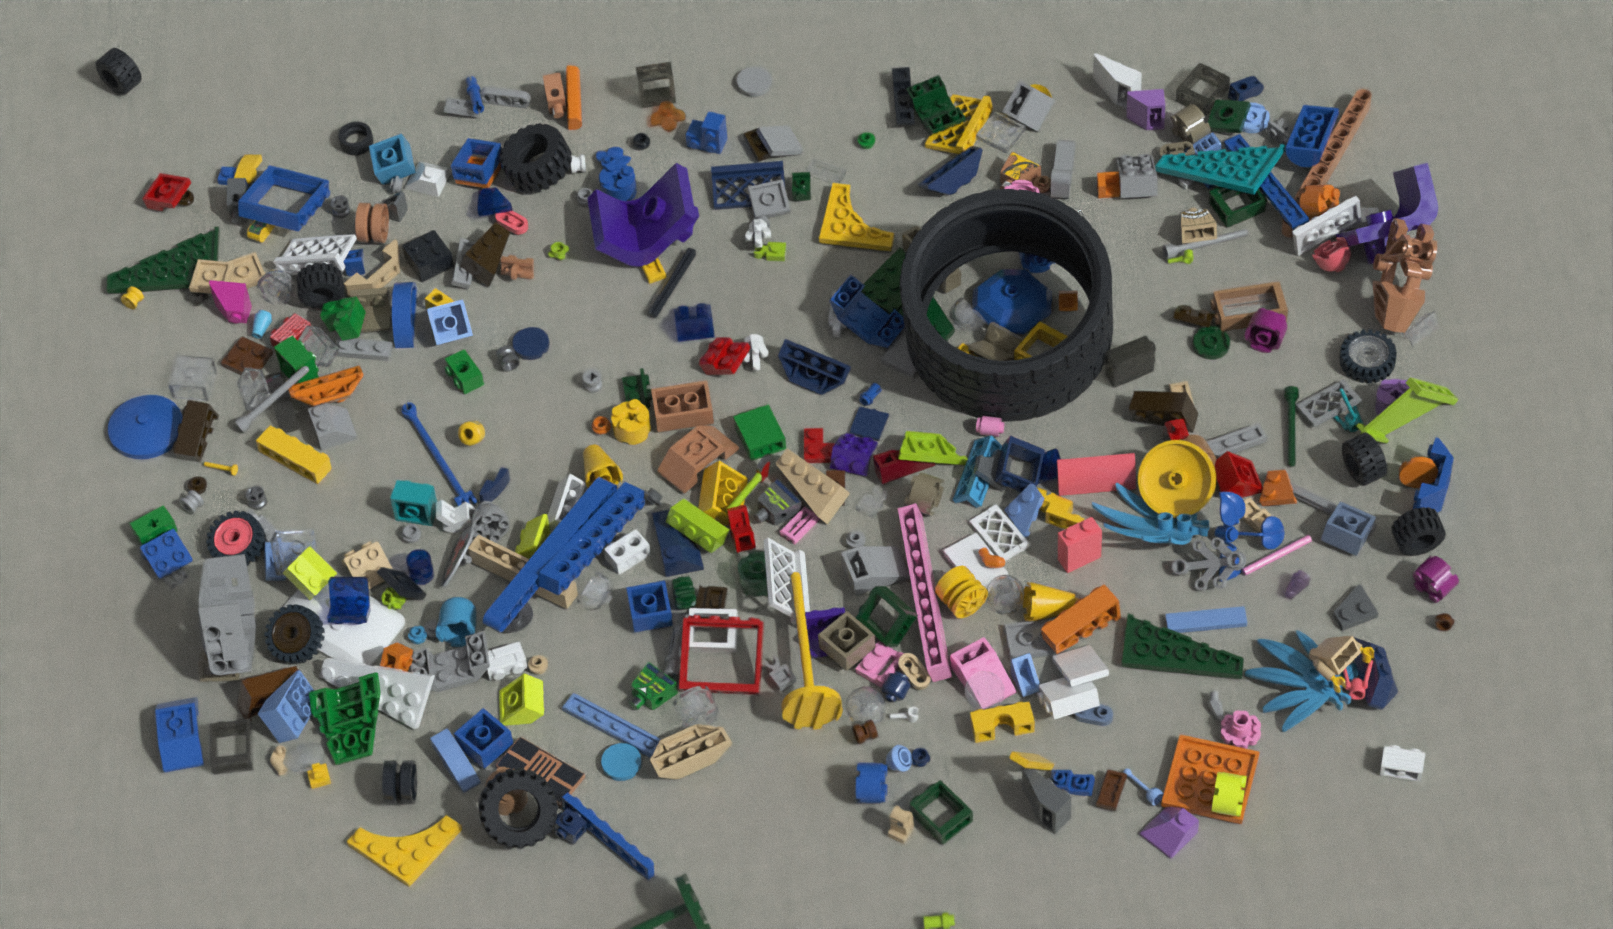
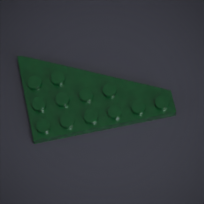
M219 226L214 227V230L206 234L200 233L193 238L184 240L176 244L177 247L168 251L164 249L158 254L146 257L135 266L130 268L126 266L120 271L107 275V293H126L130 286L140 291L189 288L198 259L219 260Z
M900 247L864 283L865 287L861 293L889 315L895 309L903 316L900 275L906 253ZM933 296L928 307L927 317L935 330L948 341L955 333V330Z

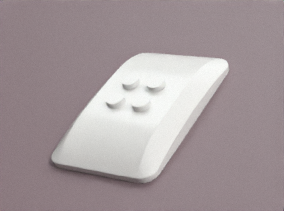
M332 578L311 600L298 589L283 606L287 607L286 605L290 604L302 605L314 611L320 617V620L323 622L322 627L325 629V633H322L325 638L324 641L320 642L323 644L322 647L317 648L318 654L326 658L345 660L356 664L364 663L373 666L383 653L384 648L390 645L405 625L403 615L393 609H388L387 605H383L382 602L335 578ZM297 630L293 633V638L296 636Z

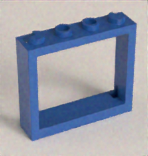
M269 165L238 201L239 216L299 232L307 224L310 217L314 216L315 211L322 206L325 199L329 198L331 192L329 190V180ZM273 185L313 194L297 214L258 204Z

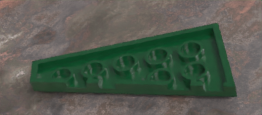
M1128 613L1122 667L1242 679L1244 658L1222 649L1216 650L1209 647L1207 643H1198L1189 636L1166 627H1157L1148 620L1144 619L1142 621Z

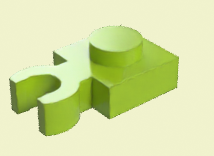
M768 242L767 246L763 245L761 248H756L755 246L757 251H754V258L760 259L766 256L767 261H785L786 242Z

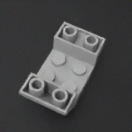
M485 632L465 636L467 646L432 655L428 647L413 651V661L410 665L411 672L435 675L431 691L437 692L478 681L490 667Z

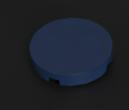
M528 327L520 330L514 336L512 342L516 355L518 354L524 360L539 359L542 357V354L548 352L550 347L548 334L537 327Z

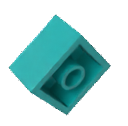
M397 480L390 498L395 520L433 526L437 502L434 486L426 483H413L408 480Z

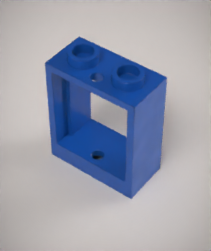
M468 138L451 164L453 178L487 184L500 163L501 143ZM472 154L488 156L483 165L467 163Z

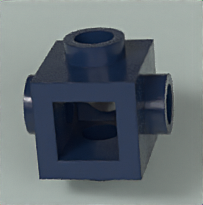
M568 808L563 813L560 812L557 815L556 822H554L556 835L562 840L566 839L573 845L587 831V824L578 812L571 811Z

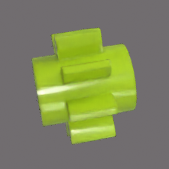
M386 587L381 600L383 605H387L388 609L395 610L401 609L406 597L400 596L392 587Z

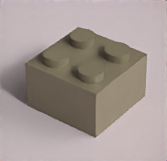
M848 611L818 634L819 648L846 671L875 648V635Z

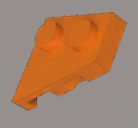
M1286 470L1267 472L1259 501L1262 506L1297 503Z

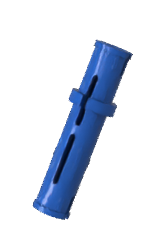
M471 76L472 80L467 77L465 80L466 90L470 96L473 111L479 114V109L480 113H482L484 106L480 96V86L477 84V79L474 76Z

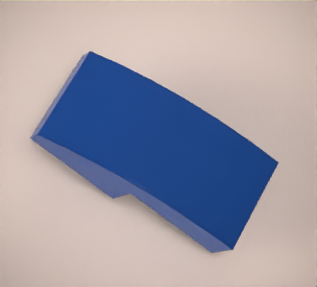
M1052 770L1050 777L1055 786L1061 790H1066L1069 794L1092 796L1095 782L1093 774H1073L1072 770Z

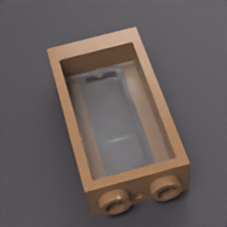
M1280 281L1213 291V299H1210L1211 309L1215 310L1216 313L1214 314L1215 324H1219L1221 331L1247 328L1252 315L1259 308L1283 314L1287 322L1288 308Z

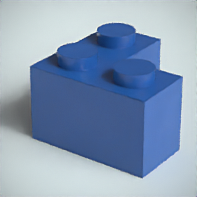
M708 111L704 122L693 119L686 133L687 147L721 154L728 139L726 117L723 114Z

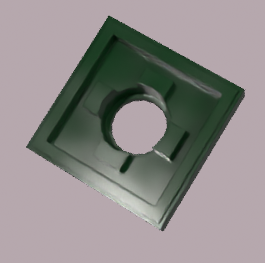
M1216 99L1208 119L1210 130L1213 132L1241 133L1251 107L1250 102ZM1225 111L1232 113L1229 117H1223Z

